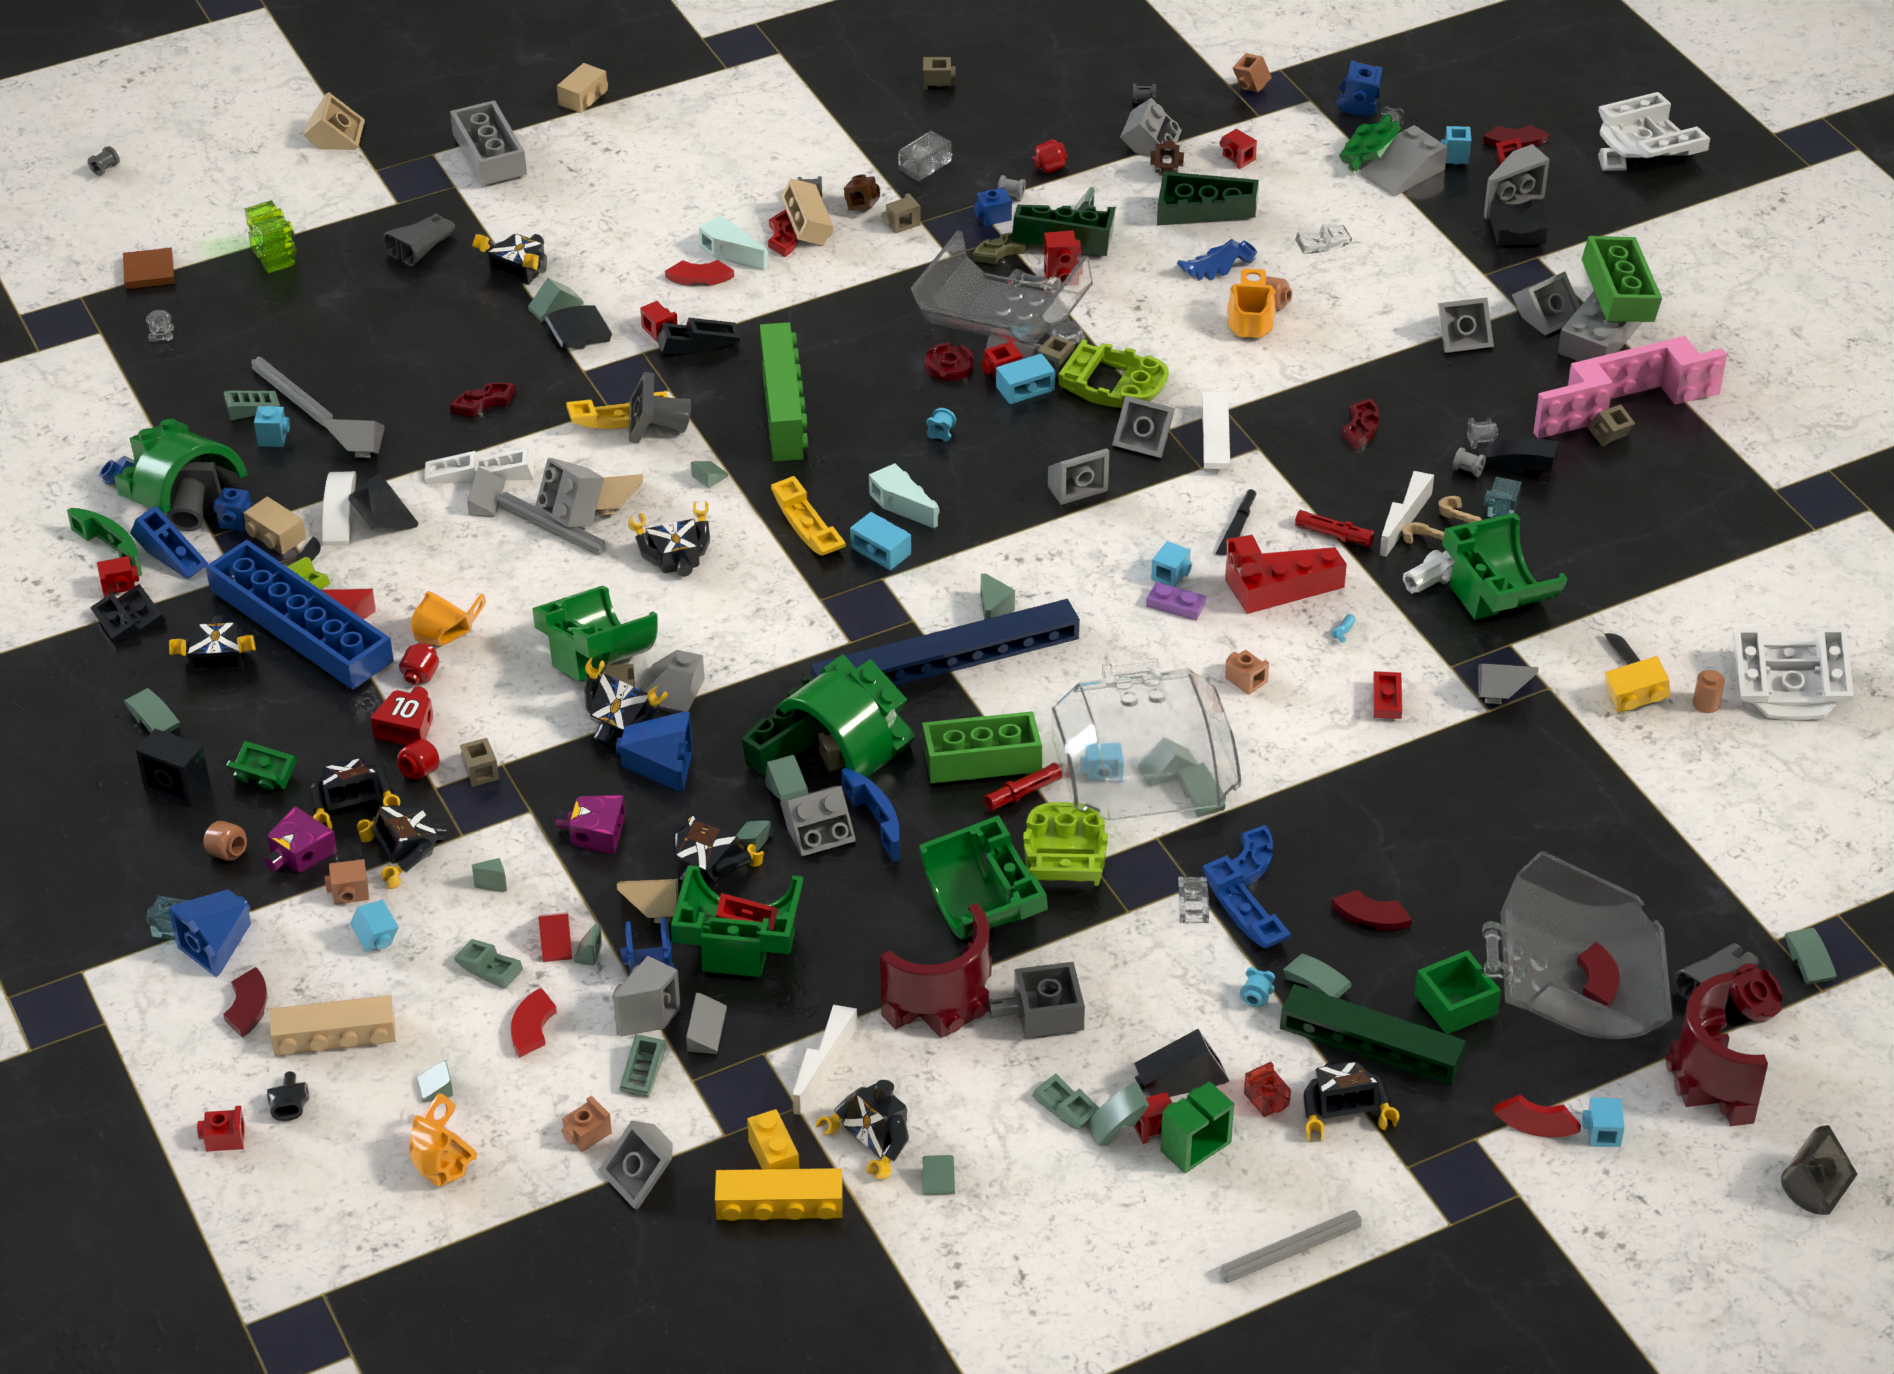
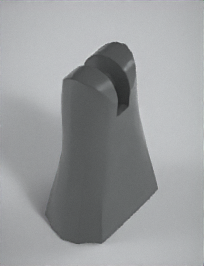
M436 213L415 224L387 231L382 236V242L388 255L395 259L402 258L405 264L414 267L435 245L448 238L454 232L455 224Z
M1733 943L1713 955L1675 972L1673 976L1674 985L1677 993L1689 1000L1695 988L1708 978L1722 973H1732L1743 964L1753 963L1758 965L1760 961L1757 956L1750 952L1742 955L1743 947ZM1728 991V996H1727L1726 1004H1727V1002H1728V1001L1730 1000V998H1731L1729 991Z

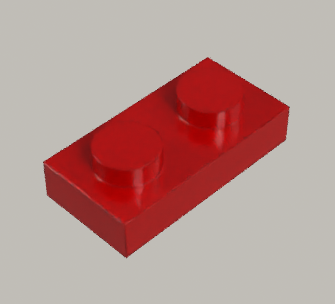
M1374 671L1373 718H1402L1401 672Z

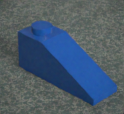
M156 505L135 519L130 534L147 553L187 580L209 564Z

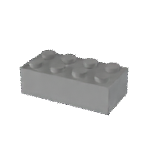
M495 100L450 111L453 136L482 186L527 175L525 151Z
M1593 291L1561 329L1558 354L1577 361H1583L1616 353L1642 322L1607 321L1595 291Z

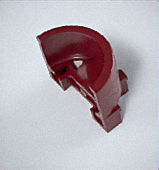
M978 903L968 907V910L973 915V941L968 943V947L964 949V954L960 957L942 964L922 965L906 961L890 950L880 956L881 1015L895 1030L905 1024L912 1023L920 1016L940 1038H943L950 1033L957 1032L962 1026L974 1019L983 1017L989 1012V991L985 988V984L992 973V956L989 954L990 929L986 914Z
M1731 972L1708 978L1692 992L1687 1002L1680 1040L1671 1042L1670 1052L1666 1054L1665 1062L1668 1072L1673 1073L1675 1091L1678 1096H1682L1685 1107L1719 1103L1720 1111L1723 1115L1727 1116L1730 1126L1754 1124L1768 1062L1765 1054L1751 1055L1728 1049L1729 1035H1721L1720 1028H1726L1727 1025L1724 1010L1730 983L1734 982Z

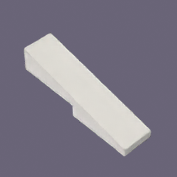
M1203 392L1204 468L1230 469L1228 392Z
M528 447L478 458L476 452L472 451L425 463V481L427 484L473 482L478 467L484 468L505 480L534 479V461Z
M1413 471L1404 503H1392L1382 533L1380 556L1386 557L1403 535L1402 528L1414 520L1432 495L1433 474Z
M833 1005L820 1049L807 1048L792 1094L793 1114L801 1115L857 1030L856 1008Z

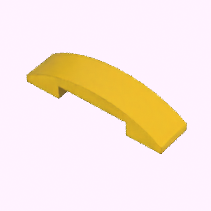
M666 391L654 393V396L668 397ZM592 400L566 402L570 419L575 424L596 429H621L629 427L630 403L594 407Z
M795 476L771 484L774 496L787 520L800 538L814 552L823 556L846 547L845 541L833 526L828 528L807 501V492Z

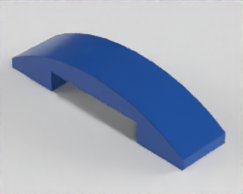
M849 768L841 769L842 790L854 807L866 804L880 824L881 845L893 862L898 861L900 856L899 823L891 802L877 785L862 774Z
M1228 855L1203 865L1202 870L1217 899L1230 918L1252 941L1263 948H1268L1291 937V933L1275 914L1269 916L1242 883L1243 874Z

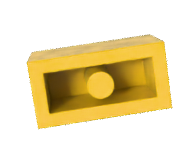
M1658 656L1605 672L1606 690L1617 713L1633 710L1637 707L1652 702H1659L1670 697L1669 678Z
M777 1109L747 1118L749 1143L762 1170L799 1169V1154Z

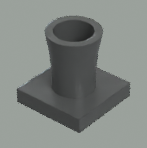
M644 372L630 397L629 442L639 443L649 424L663 426L684 433L691 414L690 398L654 396V373Z
M188 462L177 474L170 494L171 510L168 511L166 516L177 529L194 531L201 528L204 523L203 503H214L215 499L220 496L222 491L214 462Z

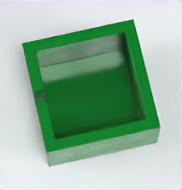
M1469 950L1417 970L1414 995L1445 1034H1450L1498 1013L1501 990L1487 972L1482 974V966Z
M1210 1081L1201 1087L1192 1089L1186 1099L1183 1098L1176 1103L1169 1104L1163 1111L1160 1151L1181 1171L1187 1173L1231 1143L1235 1103Z

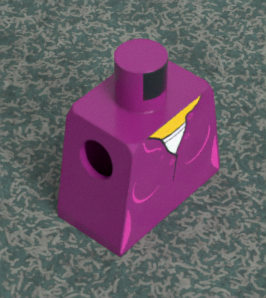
M580 796L576 799L573 812L557 811L555 825L558 828L569 829L570 840L574 846L615 854L625 819L624 796Z
M295 806L268 834L270 854L264 858V862L273 872L277 871L284 864L295 872H303L337 851L334 831Z

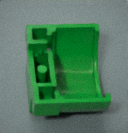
M166 419L161 421L160 425L142 429L139 431V434L129 438L136 466L125 468L122 473L115 475L114 478L118 495L150 509L156 505L162 513L171 510L170 494L173 482L179 471L188 462H199L201 460L203 462H214L215 467L220 466L237 473L240 479L248 474L243 461L231 448L199 434L189 432L188 426L175 419Z
M1516 513L1445 528L1442 546L1454 560L1449 586L1474 619L1497 615L1501 610L1553 599L1563 591L1566 585L1567 577L1564 573H1560L1558 578L1537 582L1533 578L1522 554L1519 535L1521 519Z
M599 586L532 608L535 628L549 637L552 666L580 682L586 681L588 673L585 670V666L590 658H592V667L598 669L601 660L604 661L606 666L649 651L657 638V613L652 611L647 616L620 624L611 603L609 589L605 586Z
M842 654L825 666L819 676L783 700L779 705V709L784 714L791 709H800L817 718L836 740L842 752L846 768L856 771L866 778L911 746L916 737L915 733L898 716L907 699L871 659L855 668L845 655Z
M999 815L919 846L924 870L936 903L946 923L959 939L964 940L973 936V915L968 910V907L974 903H978L985 912L990 930L1048 910L1047 895L1036 876L1031 875L1012 845L1010 833ZM981 852H985L987 854V869L985 867Z
M689 865L671 923L672 943L701 945L702 971L761 977L766 952L790 954L795 935L794 920L804 878L792 875V882L788 891L778 900L765 904L778 908L774 930L769 931V918H764L763 923L716 918L720 896L707 886L701 876L700 867Z

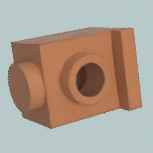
M1246 649L1239 654L1233 652L1228 656L1225 678L1246 694H1251L1268 682L1269 662L1267 660L1261 661Z
M593 1096L586 1098L587 1103L562 1118L563 1128L561 1132L563 1137L569 1144H574L581 1152L612 1134L610 1113Z

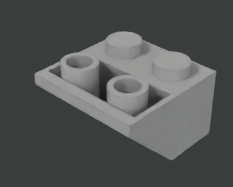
M1150 98L1130 112L1120 138L1136 154L1151 156V151H1155L1156 144H1161V141H1173L1176 145L1182 129L1176 121L1172 120L1164 112L1159 104Z
M548 458L535 507L566 527H591L604 478L587 467Z
M833 786L780 801L787 829L800 856L856 841L842 786Z
M647 956L640 965H636L633 968L630 976L623 984H619L615 988L612 996L617 1035L622 1037L661 1030L668 1025L681 1010L677 969L650 956Z

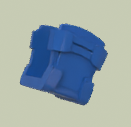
M1351 60L1348 76L1343 79L1339 90L1342 91L1336 102L1339 105V109L1352 115L1366 117L1376 113L1377 102H1374V100L1379 99V84L1383 67H1374Z
M660 918L662 947L633 950L631 924L626 922L625 935L627 947L621 948L622 966L628 965L629 976L636 965H640L647 956L674 968V964H672V941L669 939V923L665 918Z

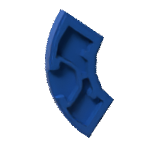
M1266 825L1241 833L1240 841L1243 851L1232 862L1243 874L1242 883L1245 886L1258 880L1271 863L1273 839Z

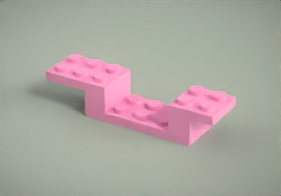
M1682 336L1571 363L1568 386L1539 393L1533 433L1539 439L1588 427L1599 412L1609 409L1610 399L1661 387L1675 405L1720 394L1727 353L1721 348L1699 354L1687 337Z

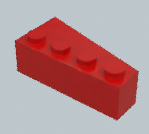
M1336 547L1262 553V574L1241 578L1237 569H1233L1231 564H1228L1226 557L1225 581L1245 612L1249 614L1345 588L1347 563Z

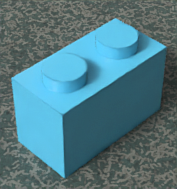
M1042 353L996 367V387L1007 402L1013 404L1054 391L1055 370Z
M870 512L850 528V547L891 571L911 555V534Z

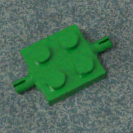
M1384 114L1381 121L1377 124L1360 125L1351 139L1345 144L1339 157L1343 163L1351 162L1348 165V169L1351 172H1357L1360 165L1366 161L1380 159L1399 133L1401 127L1397 121L1392 122L1393 118L1390 114Z

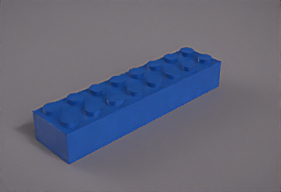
M245 540L205 566L209 588L213 593L352 690L394 662L389 636L250 541Z

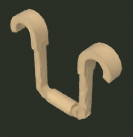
M1458 496L1444 497L1439 501L1440 514L1444 517L1456 518L1468 523L1482 520L1480 517L1453 509V507L1457 509L1462 507L1461 498ZM1419 522L1409 523L1402 528L1403 540L1410 544L1413 542V534H1420L1426 537L1431 536L1443 540L1444 537L1443 531L1430 528L1429 525Z

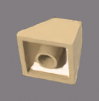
M328 92L308 120L304 136L321 149L356 150L359 146L365 119Z
M643 474L603 477L604 480L595 511H599V516L614 515V510L620 509L642 485Z
M678 879L620 881L617 883V890L647 918H654V923H660V918H665L668 922H672L678 902Z

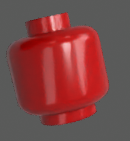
M1051 139L1035 147V156H1032V160L1037 170L1041 168L1045 174H1050L1065 167V160L1068 159V155L1062 142L1058 143L1056 140Z
M425 643L410 645L399 663V670L404 675V680L413 685L428 683L433 678L440 663L437 651Z
M419 739L404 746L399 751L397 763L400 772L404 776L413 780H419L433 773L438 768L440 760L436 747L427 740Z

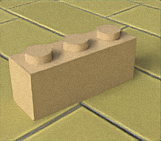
M790 178L781 199L798 240L824 246L827 238L831 236L834 226L816 184Z

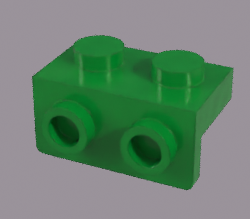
M244 741L236 761H228L226 766L233 772V777L237 780L248 783L250 779L268 790H273L274 787L285 790L298 759L293 755Z

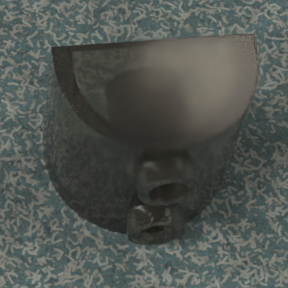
M1825 1125L1815 1128L1783 1171L1781 1184L1788 1197L1799 1207L1814 1214L1830 1215L1858 1174L1831 1127Z

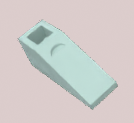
M719 216L699 226L700 247L713 257L763 270L768 268L767 248L723 216Z
M896 463L869 474V494L883 509L932 528L938 526L939 507L937 503L931 500L924 493L921 486H917L910 479L908 473L902 471Z

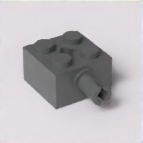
M1074 961L1014 969L1015 996L988 1000L990 1018L1017 1015L1018 1018L1020 1017L1025 1038L1084 1030L1085 1005Z

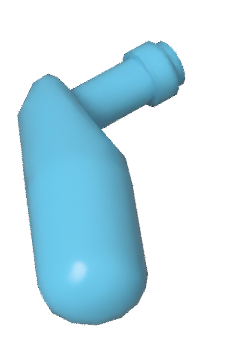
M1352 614L1346 615L1342 623L1333 629L1332 636L1338 638L1341 643L1345 642L1346 638L1343 635L1349 632L1355 623V616Z

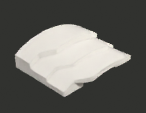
M1659 92L1599 106L1598 109L1603 120L1600 129L1601 137L1611 148H1614L1618 154L1625 158H1650L1658 155H1692L1707 151L1710 143V137L1698 127L1680 130L1669 120L1671 103Z
M1735 628L1733 642L1740 699L1753 703L1767 718L1782 720L1825 718L1838 703L1853 699L1847 628H1818L1816 641H1764L1763 628Z

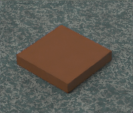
M172 247L123 253L125 289L175 284Z

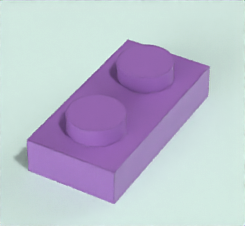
M1155 582L1146 599V607L1196 621L1206 604L1205 595Z

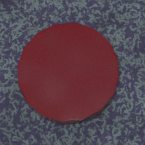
M952 343L937 344L926 352L924 368L933 378L942 381L960 380L970 375L973 371L974 355L970 349L961 344H958V347L952 346Z
M1753 963L1743 964L1731 973L1734 982L1730 983L1729 993L1733 1003L1748 1018L1759 1022L1768 1021L1782 1009L1780 1001L1783 1000V993L1780 985L1766 969L1761 970L1757 968L1758 965Z

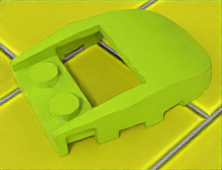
M1082 339L1059 373V386L1091 403L1117 408L1123 407L1125 396L1150 402L1162 391L1169 376L1168 367L1157 358L1150 355L1145 357L1136 355V350L1127 347L1125 351L1112 349V344L1102 343L1100 347L1087 344V340ZM1099 362L1125 370V373L1111 393L1110 390L1099 387L1097 390L1087 386L1086 381Z
M1050 802L1032 809L1027 818L1026 832L1023 834L1025 863L1029 873L1035 875L1037 880L1094 881V886H1099L1105 865L1108 833H1105V821L1101 812L1091 805L1076 802Z

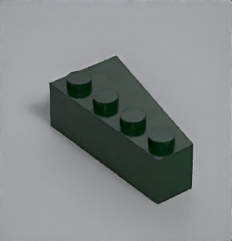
M1163 171L1157 205V226L1256 217L1259 180Z
M1017 204L1013 219L1011 242L1037 245L1044 248V233L1074 230L1075 239L1080 240L1082 253H1088L1092 256H1107L1113 234L1116 207H1107V211H1096V207L1086 206L1085 210H1073L1071 206H1062L1056 210H1051L1049 205Z
M807 674L802 679V685L799 688L793 687L787 693L788 697L815 678ZM777 703L771 709L772 714L768 718H762L742 738L745 764L762 776H766L767 762L791 755L797 756L819 741V733L824 732L825 735L831 733L810 713L800 709H791L784 714L779 709L780 704Z

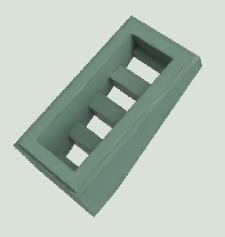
M275 391L223 392L230 421L256 416L258 406L280 407Z
M635 1034L619 1087L620 1091L650 1096L665 1055V1040ZM641 1052L651 1053V1054H654V1056H653V1057L644 1056V1055H640V1053H641ZM637 1061L651 1063V1066L639 1065ZM634 1070L646 1072L648 1076L633 1074ZM630 1080L645 1082V1086L642 1087L629 1083Z

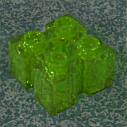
M272 200L244 208L246 222L250 231L248 232L250 247L257 258L260 257L261 263L268 274L296 265L294 255L297 254V249L291 238V235H294V230L291 222L285 220L282 209H277Z

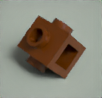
M1161 141V144H1156V150L1151 151L1150 165H1155V172H1159V175L1163 176V171L1178 173L1179 166L1183 167L1184 152H1180V145H1175V142ZM1168 156L1172 161L1171 163H1163V158Z
M865 174L853 176L844 187V197L847 202L848 211L869 210L879 200L880 187L876 184L875 176L866 177Z

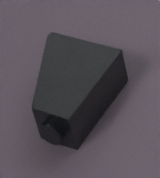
M1199 1029L1134 1063L1139 1075L1135 1076L1136 1082L1143 1093L1148 1091L1151 1096L1167 1092L1169 1097L1189 1093L1192 1089L1201 1087L1209 1081L1215 1086L1230 1081L1219 1057Z

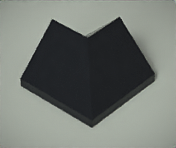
M380 473L349 495L348 500L371 529L418 526V521Z

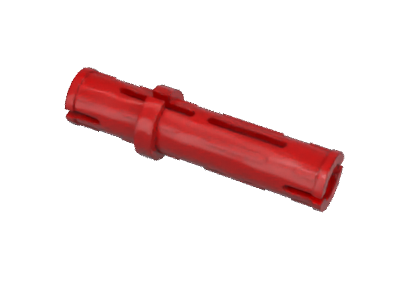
M1299 510L1295 518V526L1340 538L1345 543L1350 541L1371 547L1374 540L1375 531L1354 526L1349 521L1346 523L1339 522L1303 510Z
M1053 762L1015 782L1008 781L1003 784L1002 788L984 795V804L992 812L1008 803L1015 804L1020 801L1021 797L1062 779V770L1057 763Z

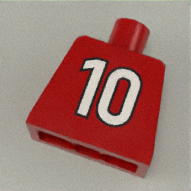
M415 686L411 693L399 690L393 691L371 716L373 738L404 745L419 739L426 740L433 720L432 703L428 697L427 690L423 687Z

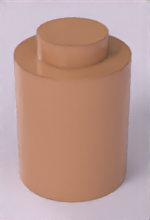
M1705 670L1698 674L1693 696V706L1698 711L1713 713L1720 708L1725 685V678L1721 673L1715 670Z

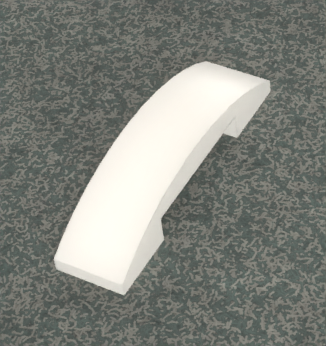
M356 471L330 472L328 474L323 503V545L350 544L351 503L348 498L355 491Z

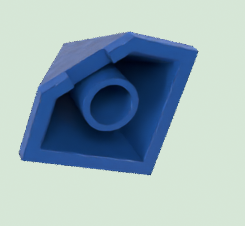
M680 712L625 726L622 738L618 737L616 743V754L621 755V766L676 791L683 792L693 753L690 712Z
M227 889L171 906L169 911L178 949L214 977L219 976L251 925L248 902L242 896H236Z

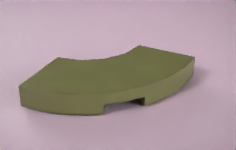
M1012 233L1001 234L1000 238L991 241L987 239L979 244L972 254V261L996 265L1005 256L1025 254L1027 245L1011 242Z

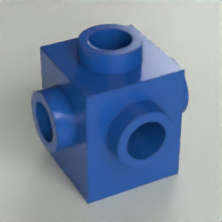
M223 488L220 496L215 499L213 506L214 512L217 513L219 528L245 532L243 512L254 506V503L251 502L249 491Z

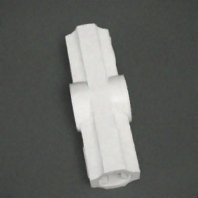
M1439 550L1430 552L1422 564L1403 574V582L1406 585V589L1414 594L1437 582L1442 584L1449 583L1454 560L1447 551L1443 553Z

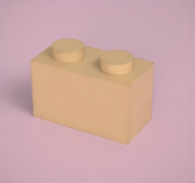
M586 63L580 65L557 85L558 105L582 113L608 90L606 71Z
M269 497L264 498L243 512L247 533L251 537H255L265 543L268 548L274 549L282 555L306 539L303 519Z

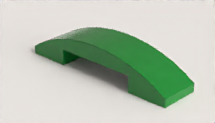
M69 508L67 510L72 531L86 541L98 537L118 551L120 558L129 556L131 567L137 566L138 575H142L137 547L124 528L96 512L80 508Z

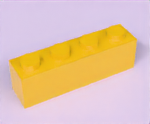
M842 1168L716 1170V1220L842 1218Z

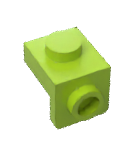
M304 557L287 566L320 590L331 584L327 574L315 571L311 559L308 557Z

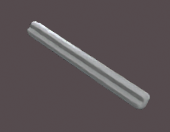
M257 357L251 361L254 371L322 426H324L323 419H332V413L262 357Z
M503 492L498 497L499 506L595 554H600L605 550V541L578 527H566L534 505L508 492Z
M1351 1210L1220 1266V1274L1225 1282H1232L1362 1226L1361 1216L1356 1210Z

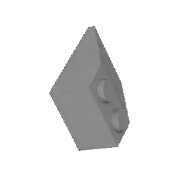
M1413 125L1398 133L1380 159H1373L1361 171V175L1395 197L1445 170L1447 146Z
M1533 144L1513 151L1488 178L1483 217L1485 219L1490 218L1491 201L1520 204L1530 199L1540 200L1544 198L1550 159Z

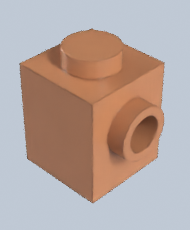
M1245 53L1233 66L1238 84L1244 90L1259 92L1272 78L1262 56Z
M364 859L329 864L330 876H325L326 892L333 894L334 904L369 900L368 879Z

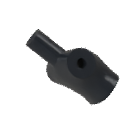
M292 1071L284 1074L283 1085L267 1089L271 1116L278 1121H290L299 1118L303 1113L304 1105L309 1100L308 1085L306 1082L296 1083V1074Z

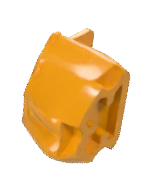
M1242 269L1241 284H1233L1230 288L1231 293L1227 307L1228 327L1234 334L1242 338H1262L1270 333L1274 326L1276 314L1275 289L1271 285H1266L1265 270ZM1256 274L1260 276V279L1258 281H1250L1246 276Z
M427 591L422 602L416 607L411 619L413 637L421 643L442 646L468 633L472 628V623L486 604L484 594L481 593L466 613L440 596ZM479 604V607L477 608V610H476L475 613L473 614V612H474L476 606Z
M442 1093L435 1097L423 1117L419 1115L414 1117L409 1142L412 1163L423 1177L428 1178L435 1186H444L461 1178L466 1174L467 1165L472 1160L477 1159V1152L458 1135L444 1128L455 1111L456 1105ZM444 1103L446 1106L444 1116L439 1120H435L434 1111L436 1107Z

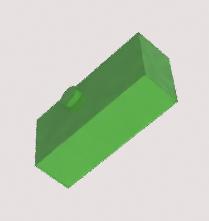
M1588 236L1581 260L1606 320L1655 322L1662 296L1636 237Z
M1033 711L922 723L923 752L930 783L1034 773L1042 769V743Z

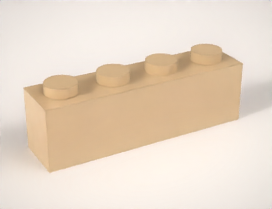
M392 996L270 1008V1033L274 1056L396 1042Z

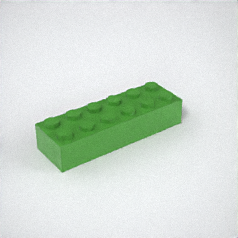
M790 322L760 324L761 360L773 461L804 459L803 449L808 448L807 433H803L807 429V415L804 413L805 400L802 397L803 384L802 380H800L798 348H795L797 347L796 332L791 333Z

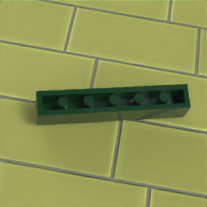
M1294 984L1281 1009L1280 1029L1450 1086H1452L1463 1062L1466 1040L1399 1019L1395 1016L1383 1014L1310 988Z

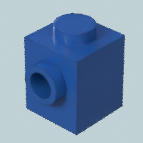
M1004 187L977 193V203L974 204L975 215L981 219L984 226L1011 221L1012 200Z

